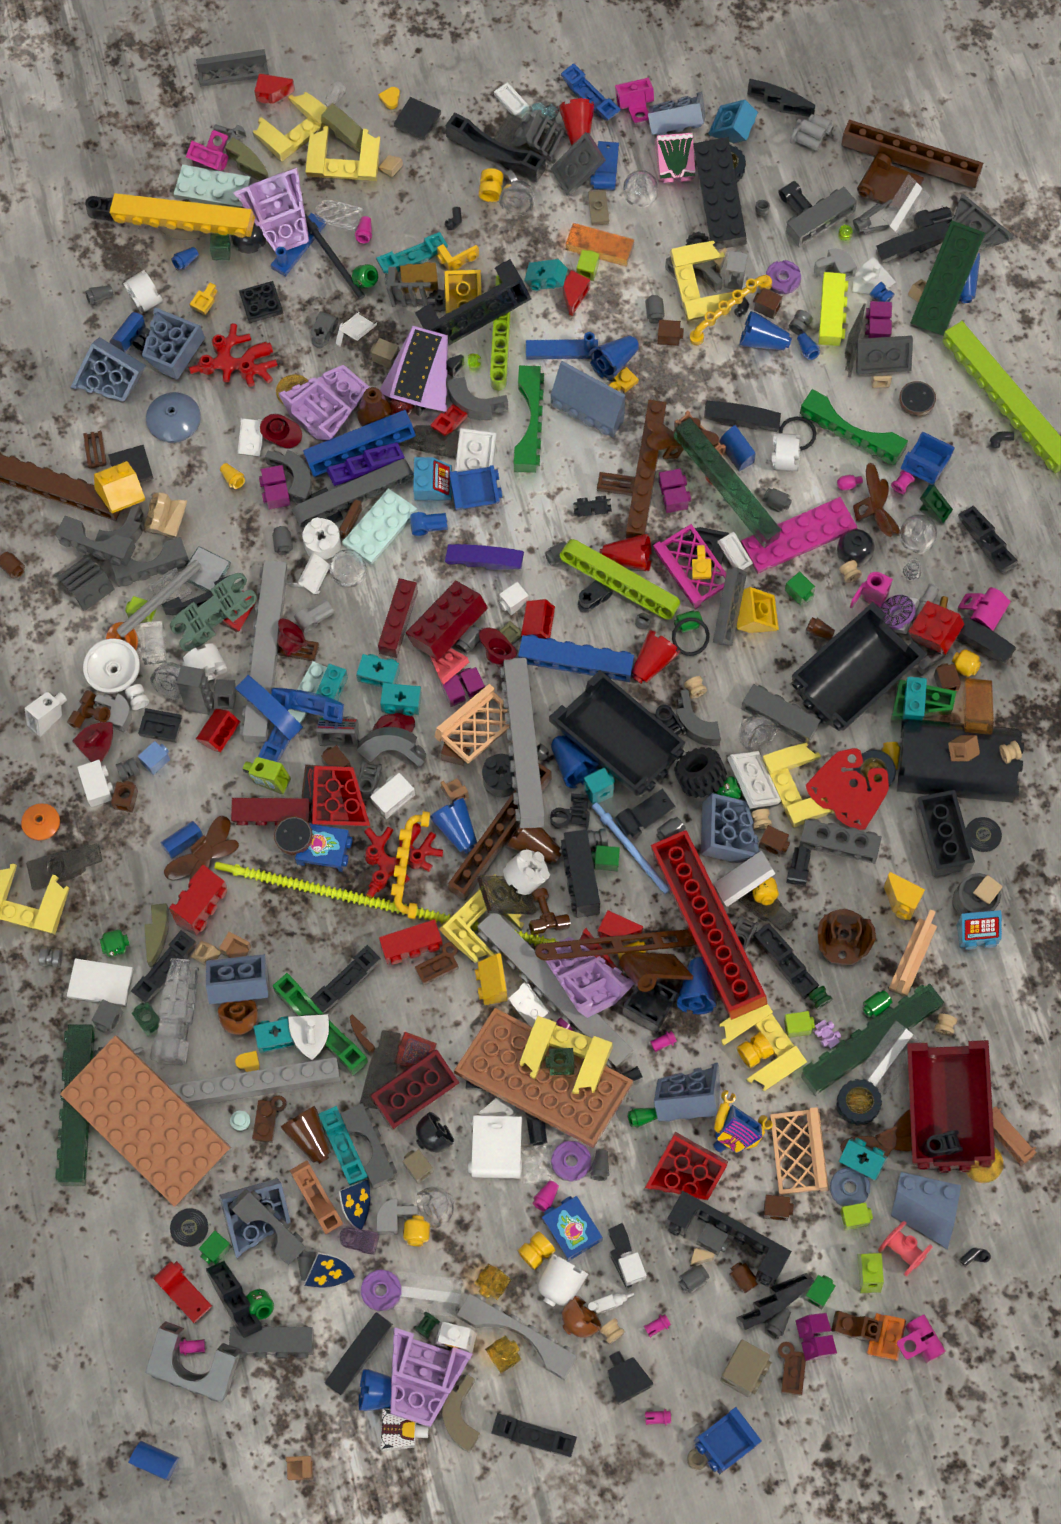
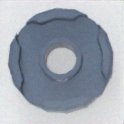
M845 1167L833 1175L830 1182V1193L834 1201L843 1207L864 1203L870 1194V1182L866 1175L850 1167ZM848 1182L853 1183L856 1187V1190L852 1193L847 1192L844 1188V1185Z

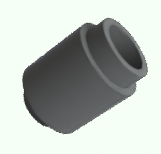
M658 295L649 296L645 300L646 315L650 323L656 324L659 323V320H663L665 316L663 299Z
M768 488L763 498V502L767 506L781 512L785 509L788 510L792 502L789 494L775 488Z
M286 526L274 528L272 533L274 551L279 555L289 554L293 549L291 532Z
M565 541L548 548V551L545 552L546 559L550 565H558L564 562L560 558V552L566 545Z
M475 625L470 626L457 640L456 646L466 654L472 651L480 642L479 633L481 630Z
M678 817L671 818L657 828L658 833L656 836L661 841L684 831L686 827Z
M700 1264L681 1274L678 1283L684 1292L688 1291L691 1294L707 1283L706 1280L710 1277L705 1268Z

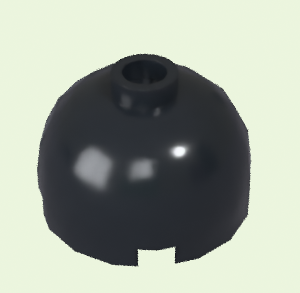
M255 223L251 237L245 236L241 238L231 235L233 246L241 253H255L266 243L260 226H256Z
M848 530L838 541L837 554L839 559L841 558L845 563L854 560L857 563V567L866 565L873 557L875 548L873 539L864 530Z
M432 1112L427 1113L416 1126V1136L418 1139L416 1142L423 1150L426 1148L430 1152L439 1153L454 1144V1138L446 1125L442 1126L438 1122L441 1119Z

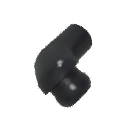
M453 207V218L445 221L444 225L448 230H455L462 223L460 207Z
M997 432L990 438V447L999 448L1002 441H1014V432Z
M971 1248L959 1261L964 1267H967L972 1261L987 1263L990 1261L991 1255L985 1249Z

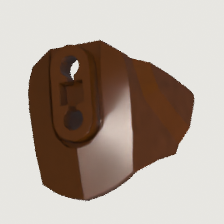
M839 909L824 914V917L819 922V950L830 963L853 965L860 961L862 957L868 955L876 940L875 927L871 919L863 918L860 914L849 909ZM841 951H843V954L845 955L844 959L838 956L841 953Z

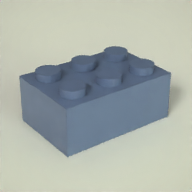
M265 954L206 961V990L209 1004L269 998L268 970Z

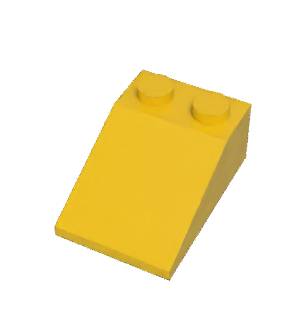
M481 270L443 272L446 314L481 295Z

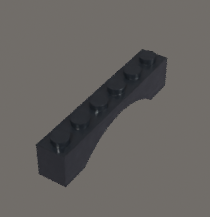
M455 112L445 125L447 138L500 163L536 183L546 170L545 157L531 150H520L506 146L485 134L469 119Z

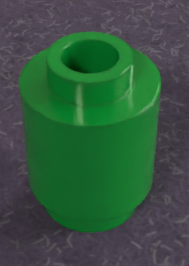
M692 610L677 615L674 625L676 626L677 623L688 617L702 620L699 611L694 612ZM689 621L683 623L677 631L680 630L681 633H685L699 628L701 624Z
M885 990L878 991L863 1002L864 1007H862V1010L868 1017L876 1018L890 1008V1004L893 1001Z

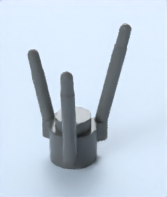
M890 199L882 205L878 203L860 217L854 219L853 225L858 233L863 231L864 234L872 231L889 228V224L869 228L871 225L869 217L885 208L893 200Z

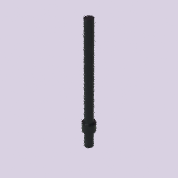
M305 213L309 234L315 237L359 300L363 299L365 294L353 283L352 276L320 234L318 226Z

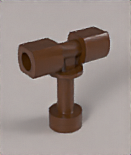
M86 690L79 701L81 703L79 709L72 712L67 723L71 727L79 729L84 720L92 716L100 722L108 721L111 712L109 708L98 706L95 709L93 705L95 704L96 695Z
M539 888L534 890L532 896L535 902H539L542 915L539 917L540 919L530 921L529 930L531 935L545 933L546 929L554 928L556 931L569 929L571 923L568 914L555 916L553 912L549 911L546 899L549 898L547 889Z

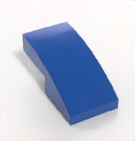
M274 726L268 741H265L258 755L260 758L274 762L280 760L290 742L276 726Z

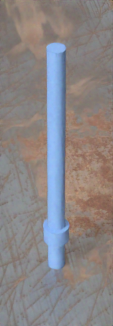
M598 802L593 804L592 808L599 815L600 821L604 826L607 825L660 890L667 894L670 890L666 883L614 823V818L609 812L606 813Z

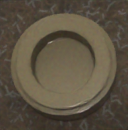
M695 1448L689 1452L687 1463L692 1469L701 1470L706 1467L708 1459L705 1454L701 1455Z

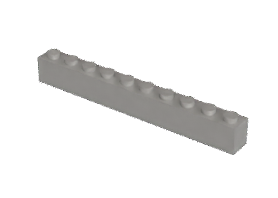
M264 561L263 567H260L259 576L262 578V582L258 584L257 594L260 595L259 601H256L255 612L258 614L257 619L253 621V630L256 631L255 636L251 638V647H253V653L249 654L251 671H247V675L251 676L270 694L275 685L279 650L277 638L280 632L278 621L283 618L288 575L287 562ZM247 701L246 706H243L242 716L245 717L244 724H241L240 735H243L245 742L265 743V741H268L270 721L251 702Z
M513 658L503 661V666L500 667V678H504V682L501 683L502 693L506 694V697H503V707L508 712L505 713V724H509V729L506 730L507 740H511V744L508 745V754L513 759L510 760V772H514L512 788H516V793H513L514 805H518V809H515V819L519 821L520 828L544 827V808L527 659Z
M495 910L477 926L480 931L478 935L485 942L489 940L493 944L491 948L497 954L501 953L507 958L505 962L513 970L516 968L521 973L519 975L525 983L530 982L534 986V992L540 998L544 996L548 1000L547 1005L554 1012L558 1010L562 1014L561 1018L576 1028L574 1032L591 1038L596 1036L612 1042L613 1049L606 1063L609 1068L613 1066L617 1069L633 1054V1049L597 1013L587 1018L577 1011L546 961L539 959L535 954V950Z
M337 1057L168 1086L190 1107L333 1084L341 1082L338 1060Z

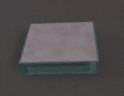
M198 546L185 568L194 560L201 564V568L186 582L209 592L215 586L214 582L224 577L231 566V562Z

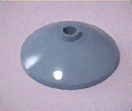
M170 392L157 397L150 404L146 413V423L151 434L157 439L168 443H176L188 439L197 431L201 421V413L197 403L190 396L179 392Z

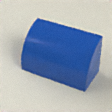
M132 312L110 339V344L126 352L132 345L131 341L134 336L138 335L139 329L146 327L143 315Z
M734 425L723 434L719 443L726 446L725 453L737 470L741 471L755 462L756 453L737 426Z
M191 821L160 843L170 858L173 859L194 845L203 834L197 824Z
M140 1441L128 1463L169 1481L180 1457Z

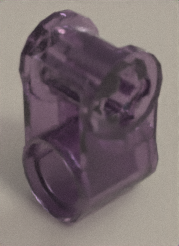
M346 1227L341 1230L339 1238L343 1247L375 1255L380 1236L379 1233L352 1227ZM348 1233H351L352 1238L354 1239H350L349 1242H346L344 1236H348Z

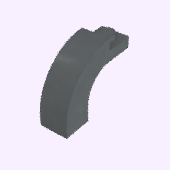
M465 377L447 380V389L452 404L466 412L469 418L492 420V413H502L508 410L507 395L481 399L469 392Z
M268 450L265 455L267 465L273 467L283 465V469L294 478L288 492L290 501L300 504L311 498L310 494H312V481L305 461L290 450H287L285 456L281 452Z
M383 727L371 731L359 741L356 749L370 763L381 752L386 750H396L403 753L419 767L425 762L426 758L424 749L415 744L417 736L397 727Z

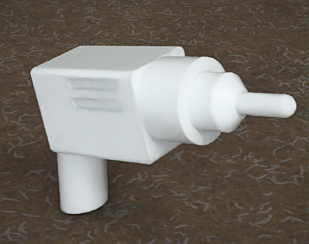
M624 1293L611 1294L590 1302L588 1308L595 1311L596 1315L623 1305V1302L628 1297L634 1296V1293L627 1295Z

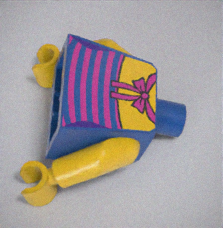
M724 1090L721 1093V1098L724 1102L720 1104L714 1124L717 1139L713 1144L714 1148L720 1153L726 1148L739 1153L756 1147L765 1134L764 1130L772 1128V1121L767 1120V1116L761 1115L757 1122L734 1105L730 1107L729 1104L736 1100V1096L734 1093H731L730 1098L727 1099L728 1090Z

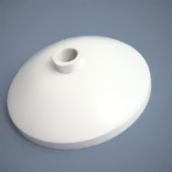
M106 639L95 644L88 651L83 663V672L87 682L95 690L108 694L118 693L127 689L136 680L140 670V660L136 650L129 643L120 639ZM114 668H117V671L115 673H112V670Z

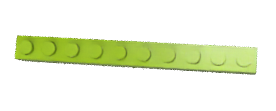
M963 321L946 330L943 336L944 346L954 353L956 360L965 366L967 373L976 379L978 386L987 392L989 399L998 405L1000 412L1009 418L1011 425L1020 431L1023 439L1031 444L1038 456L1042 457L1047 468L1052 469L1055 474L1061 470V436Z

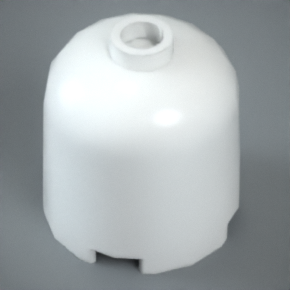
M553 1254L539 1280L538 1290L545 1297L544 1302L553 1307L555 1304L565 1306L577 1295L589 1274Z

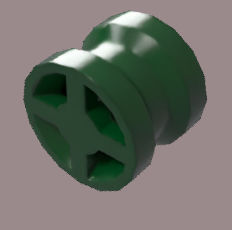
M825 986L815 989L808 995V998L815 1003L814 1007L816 1010L823 1008L833 1000L831 995L826 993Z

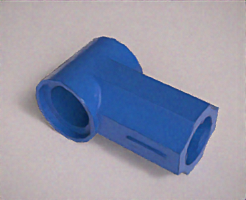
M416 512L410 515L411 531L414 536H423L430 531L448 530L446 513L426 515L424 512Z

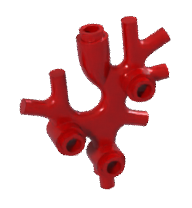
M232 323L226 338L219 334L212 338L213 349L218 354L217 357L213 359L210 355H203L199 362H197V365L189 367L191 374L200 372V374L206 375L212 374L215 369L223 370V382H230L231 373L234 370H239L241 377L246 380L248 387H252L255 385L253 380L255 374L260 375L268 384L271 383L273 378L267 373V369L277 367L278 365L276 359L260 364L254 363L255 359L270 356V353H273L270 342L253 345L240 358L232 357L230 350L233 346L251 341L250 334L238 336L236 334L237 324Z
M415 823L412 828L407 865L412 869L423 868L430 872L433 865L426 862L425 857H442L443 849L431 847L436 837V834L433 832H429L420 848L415 849L413 843L421 832V825ZM370 827L364 831L372 842V845L366 849L365 861L370 865L378 864L380 867L379 870L373 873L372 881L369 884L370 889L366 893V896L371 899L376 892H380L386 887L387 880L394 875L395 865L400 863V859L389 857L384 851L386 842L394 832L390 827H387L381 836H377ZM399 840L400 847H402L403 840ZM407 874L405 877L404 884L410 881V878L407 876Z

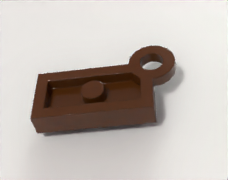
M447 942L443 945V953L415 966L423 986L459 969L454 958L458 948L452 942ZM448 947H452L454 951L452 953H448L446 949Z
M275 1096L271 1102L258 1100L252 1136L253 1141L273 1143L277 1113L283 1111L287 1106L286 1099L283 1096ZM278 1100L282 1101V1106L280 1107L275 1106V1102Z
M783 1342L778 1347L779 1356L785 1359L781 1393L802 1396L806 1365L804 1353L794 1351L791 1343ZM785 1346L790 1349V1353L784 1354L782 1352V1348Z

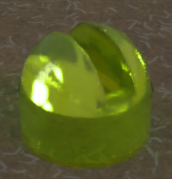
M849 225L841 226L838 232L839 238L844 241L850 240L853 235V229Z
M475 353L468 355L469 368H477L481 365L482 362H478V359H481L480 355Z

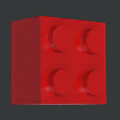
M927 601L908 632L915 643L946 655L963 628L964 622L959 613Z

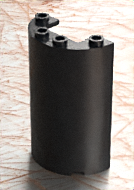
M874 602L868 605L792 674L791 685L802 698L803 706L809 711L812 710L820 719V723H826L838 731L848 728L927 655L914 641L908 645L884 622L886 614Z
M601 670L587 681L585 691L567 708L561 705L549 716L551 724L603 768L605 767L606 771L611 773L613 777L636 796L642 795L646 791L651 792L657 785L656 782L667 777L669 774L668 769L685 752L683 750L686 743Z
M902 718L900 736L902 738L901 763L898 772L897 792L931 795L955 790L958 798L1013 803L1015 796L1018 797L1019 785H1017L1019 772L1023 770V760L1013 759L1010 763L1006 764L1002 759L999 747L1003 744L1009 745L1011 741L1015 740L1020 747L1021 754H1023L1024 742H1021L1022 731H1019L1017 728ZM961 735H977L980 754L970 761H951L948 743Z

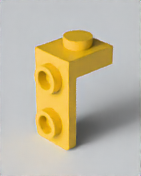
M444 244L437 247L438 255H436V258L440 265L443 264L447 271L457 270L467 262H472L479 257V247L477 245L454 257L450 255Z

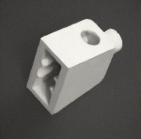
M46 692L25 707L27 726L38 736L41 737L62 716L61 705L67 701L64 694L59 692L53 697L49 692Z

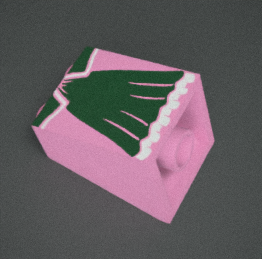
M692 133L658 135L655 139L659 181H663L664 184L674 183V180L680 179L681 182L692 181L691 179L695 178Z

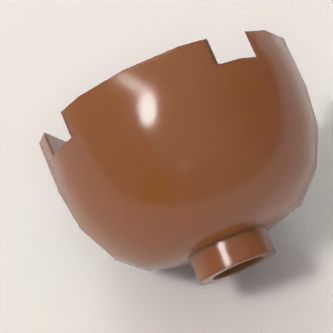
M253 1000L225 1002L218 1007V1019L225 1031L231 1034L242 1035L252 1030L256 1025L258 1009Z
M575 1296L573 1300H570L565 1305L562 1311L563 1328L569 1335L573 1334L576 1337L587 1338L601 1329V1322L594 1311L584 1306L586 1302L579 1296Z

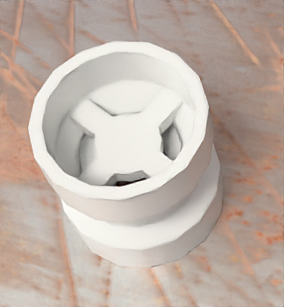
M141 684L130 686L125 690L127 699L131 701L132 710L142 709L149 704V699L144 695V689Z

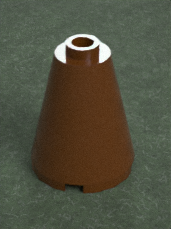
M376 387L366 389L360 402L357 418L362 427L393 415L392 406Z
M519 826L507 843L509 848L519 852L522 850L540 852L544 856L545 863L551 864L552 861L556 863L562 855L559 852L561 848L542 827L520 828Z
M315 1106L281 1125L285 1134L313 1163L317 1161L320 1164L329 1159L327 1154L331 1153Z

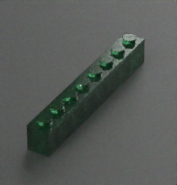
M689 418L678 425L674 432L675 439L761 545L766 548L780 537L782 529L694 421Z
M929 983L927 986H919L914 990V995L903 997L898 1002V1006L894 1009L892 1007L886 1009L882 1013L883 1016L878 1020L873 1018L866 1024L867 1027L864 1030L858 1029L850 1035L851 1039L848 1041H840L835 1045V1050L831 1053L826 1051L819 1057L818 1062L807 1064L802 1069L801 1078L812 1093L816 1096L899 1038L905 1029L909 1031L942 1008L944 1001Z
M68 1024V1031L64 1032V1042L67 1043V1048L63 1051V1062H66L65 1069L62 1070L64 1089L93 1058L95 1029L92 1024ZM60 1095V1099L63 1101V1109L59 1111V1120L62 1121V1128L58 1129V1140H61L60 1148L57 1149L59 1168H56L55 1178L61 1186H86L89 1122Z

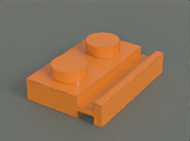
M876 1313L875 1320L883 1322L879 1342H869L867 1354L898 1361L900 1349L897 1346V1341L903 1338L906 1320Z

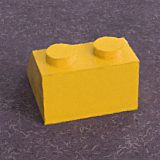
M127 461L94 474L95 490L111 513L145 501L137 475Z
M752 587L744 589L737 629L748 633L779 630L775 595Z
M889 872L884 889L892 912L896 913L895 915L898 918L910 921L922 899L925 889Z
M501 953L479 961L478 969H475L476 981L480 980L481 987L478 988L479 1000L483 999L484 1005L508 1002Z

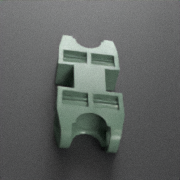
M235 573L223 579L210 589L214 596L200 606L195 602L191 603L173 618L170 623L172 632L175 634L184 632L183 638L179 642L182 650L191 651L203 645L216 635L213 630L216 625L227 617L232 622L235 621L255 604L257 600L255 592L253 590L242 591L247 583L243 573ZM242 578L239 582H237V583L234 584V582H235L237 579Z

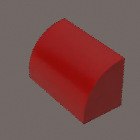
M546 599L527 601L521 636L535 635L541 639L550 638L555 606Z
M215 709L196 737V740L209 749L221 753L241 721L228 710Z

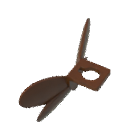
M690 418L683 421L674 431L660 422L654 420L647 422L648 429L653 432L647 437V444L653 450L659 451L667 448L662 456L663 459L679 458L686 444L695 447H712L719 442V437L714 432L697 429L701 424L698 418ZM675 449L678 450V451H677L676 453H674V454H669L670 452L674 451Z
M868 463L866 466V482L870 497L853 505L856 521H861L875 514L880 530L886 536L892 537L893 532L899 534L900 529L895 520L883 509L888 497L889 485L886 479H879L875 465ZM862 505L868 506L869 508L866 509V512L860 515L859 508Z
M226 816L217 817L212 822L207 835H203L191 846V854L181 856L167 864L164 869L165 877L170 880H176L190 875V881L202 864L209 868L211 859L225 857L234 853L238 849L239 843L236 840H226L231 827L230 820Z
M910 1109L899 1117L894 1127L875 1135V1137L855 1136L847 1138L841 1143V1151H844L849 1139L855 1140L856 1137L867 1142L866 1146L871 1149L877 1147L885 1152L884 1155L887 1157L892 1150L912 1151ZM867 1153L860 1154L859 1156L866 1157Z

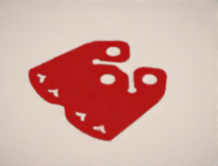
M857 748L839 751L833 755L806 784V789L819 806L825 809H833L840 822L858 830H865L889 790L888 773L884 768L870 769L868 780L872 790L870 792L867 791L868 787L864 776L857 771H841L843 767L859 768L863 764L861 751ZM851 754L856 756L854 763L848 761V756ZM876 774L882 776V781L879 783L874 781ZM851 779L858 781L856 787L850 786L849 782ZM811 787L817 788L816 794L814 792V789H812ZM827 797L828 803L825 800H821V798ZM841 813H847V818L845 817V815H842ZM859 819L861 825L859 823H854V821H857Z

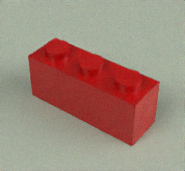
M435 919L379 937L386 963H391L392 965L398 964L403 961L402 959L408 957L411 959L421 956V953L427 951L430 953L438 951L443 946Z

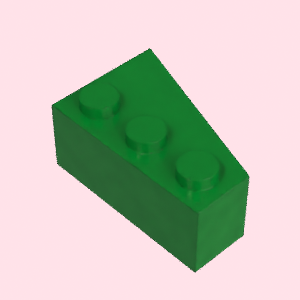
M899 680L891 721L903 718L905 680ZM926 685L924 717L951 714L957 691Z

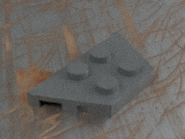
M961 195L953 221L986 233L980 250L1013 240V234L966 195Z

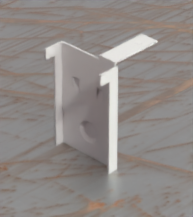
M358 312L344 324H340L335 344L341 347L344 333L358 341L373 329L377 322L375 324L359 315Z
M241 418L237 454L261 456L263 436L260 432V424L262 419L251 420Z
M314 552L298 581L299 583L287 584L291 587L304 586L313 594H319L320 591L318 590L331 564H328Z
M519 981L515 986L520 988L508 1000L525 1022L532 1027L537 1016L544 1017L550 1011L530 988L528 983Z
M497 1097L481 1110L477 1116L513 1117L519 1111L514 1105Z

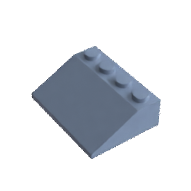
M561 361L551 392V404L558 410H564L572 418L582 420L589 427H595L603 435L614 437L624 422L625 395Z

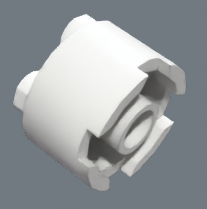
M145 270L123 283L140 313L146 312L163 302L162 297L157 293L155 285Z
M774 434L773 469L779 471H798L801 450L799 442H801L800 434Z
M317 517L305 526L302 537L304 548L309 557L315 552L322 559H329L331 557L334 558L339 553L341 541L339 529L335 523L328 519Z
M205 644L206 648L200 650L194 648L183 657L184 662L182 663L184 666L204 669L205 675L208 677V684L214 682L215 677L227 671V667L216 645Z
M522 850L503 869L507 884L509 886L512 884L518 889L517 893L523 895L531 894L550 876L544 856L538 851Z

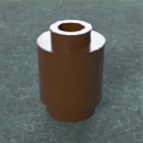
M7 551L0 555V567L12 579L20 578L24 574L25 565L13 553Z
M738 1262L730 1268L732 1272L729 1275L737 1287L743 1290L744 1293L758 1285L756 1282L757 1278L747 1263L742 1265L741 1262Z

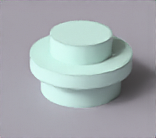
M236 1111L230 1118V1124L235 1130L243 1131L249 1127L250 1117L245 1111Z

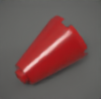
M583 98L571 99L568 104H565V101L559 105V111L572 146L585 132L591 134L594 102L590 103L589 99Z
M648 534L605 544L599 551L600 554L625 568L640 571H650L652 560H649V557L652 554V548Z
M649 630L631 672L634 675L632 678L640 684L643 682L648 683L681 652L663 636L656 637V632Z

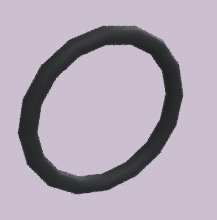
M790 417L782 423L779 433H783V428L791 421H804L812 428L813 436L811 441L805 446H801L800 449L805 450L812 446L817 434L813 423L803 417Z
M688 617L676 624L672 631L673 644L685 656L700 654L709 643L710 633L708 627L698 618ZM689 621L701 624L706 633V640L703 646L694 652L682 650L676 642L678 628L683 623Z

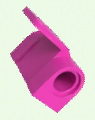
M649 77L615 85L618 107L620 109L628 108L634 123L649 120L646 103L654 102V89ZM637 113L645 114L643 117H636L635 115Z
M213 130L206 147L191 141L186 158L218 171H223L228 162V155L223 153L228 136ZM216 136L222 138L220 146H215L213 143V139Z
M880 572L870 573L867 581L861 584L853 597L850 608L853 609L861 594L866 602L869 604L874 602L880 608L889 595L893 579Z
M990 587L985 594L967 593L958 608L960 610H973L974 613L970 619L993 631L1011 601L1000 590ZM972 598V601L965 605L966 601Z
M925 1314L909 1322L905 1326L909 1335L897 1341V1346L906 1360L922 1353V1357L928 1363L946 1352ZM911 1340L916 1344L914 1352H907L905 1350L904 1343Z

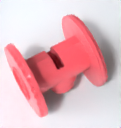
M903 1221L887 1236L878 1251L881 1253L889 1246L896 1254H899L910 1265L903 1274L908 1276L927 1257L933 1246L930 1244L924 1251L920 1250L917 1247L918 1242L915 1237L911 1235L905 1236L901 1232L907 1224L906 1221Z

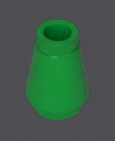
M655 1107L632 1108V1111L627 1113L630 1126L636 1128L658 1119Z

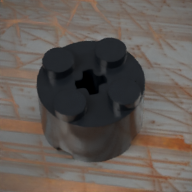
M496 754L488 757L482 768L483 785L495 797L504 798L511 796L516 789L512 788L514 772H510V760L513 759L512 756L507 754Z

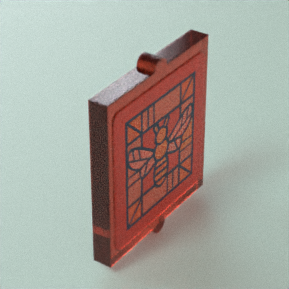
M404 1032L401 1043L397 1046L398 1053L394 1063L409 1068L435 1050L437 1043Z

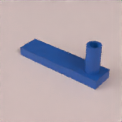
M310 213L308 217L312 222H315L319 228L318 231L321 232L326 226V221ZM308 232L309 242L286 250L284 247H278L275 251L276 258L271 263V269L286 277L315 240V237Z
M587 332L584 334V339L526 340V360L592 359L591 355L589 356V352L592 348L598 346V339H595V335L592 332Z

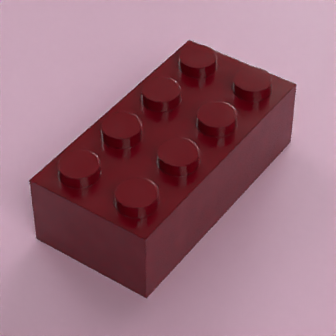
M455 580L405 633L414 647L439 660L488 609V606L480 593Z
M433 1050L375 1090L369 1097L389 1127L394 1129L458 1085L459 1081L439 1051Z

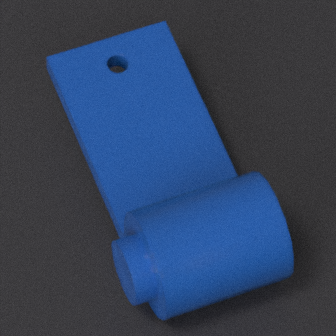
M598 141V148L606 161L595 171V175H591V185H594V189L615 190L619 142Z

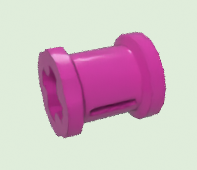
M901 470L900 476L891 483V487L897 493L905 494L906 488L915 481V477Z

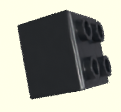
M656 981L654 988L647 992L639 990L636 986L633 994L623 1006V1014L657 1033L675 1004L678 993Z

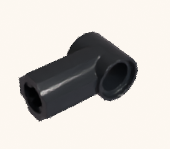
M792 181L779 189L778 193L781 200L786 204L789 203L798 215L804 209L812 207L811 203L802 194L801 187L796 181Z
M947 206L930 212L928 210H921L914 215L919 229L942 222L950 223L953 219L952 212Z
M802 846L794 848L792 863L789 866L786 881L787 884L806 887L811 850Z
M525 1112L530 1146L548 1143L545 1122L538 1118H532L529 1116V1113Z

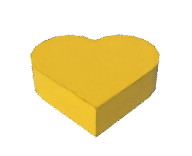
M390 87L378 94V97L386 108L395 109L398 106L400 91L397 87Z
M257 1051L240 1054L236 1057L235 1064L239 1070H245L246 1072L260 1070Z

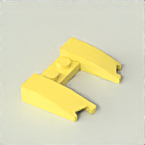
M307 92L295 97L293 95L288 96V100L307 119L285 136L262 117L258 120V124H260L258 129L253 130V135L281 162L309 141L310 132L316 134L323 131V127L326 126L321 122V115L327 107Z
M328 126L323 127L324 130L316 134L310 132L305 171L307 177L377 181L381 140L379 136L375 138L368 134L369 130L363 128L360 161L326 158Z
M714 241L682 246L670 250L687 322L705 318L707 312H715L718 309L719 302L723 300L728 301L732 298L733 292L700 298L693 265L725 257L723 252L719 253L713 246Z
M807 743L784 748L764 755L762 758L792 828L803 825L805 819H818L834 813L833 809L822 808L812 798L802 800L789 772L791 769L821 758L820 753L814 754L807 748ZM827 797L821 798V800H825L828 803Z
M10 864L9 869L0 870V920L55 935L70 888L66 886L63 889L56 882L59 878L56 875H52L40 908H31L6 901L17 865Z
M496 874L491 876L439 928L460 951L475 963L479 962V957L495 955L469 928L491 905L519 929L524 926V923L520 922L522 912H528V908Z
M768 1004L733 1020L729 1017L719 1024V1027L725 1028L726 1039L721 1040L723 1046L754 1025L771 1044L777 1059L746 1079L750 1084L753 1080H756L764 1085L762 1091H766L807 1063L797 1046L793 1045L773 1016V1011Z
M537 1016L519 1063L522 1067L525 1063L532 1070L530 1077L536 1079L549 1046L580 1056L585 1059L572 1093L579 1094V1088L591 1087L592 1093H594L613 1049L612 1042L596 1036L591 1038L560 1027L552 1020Z

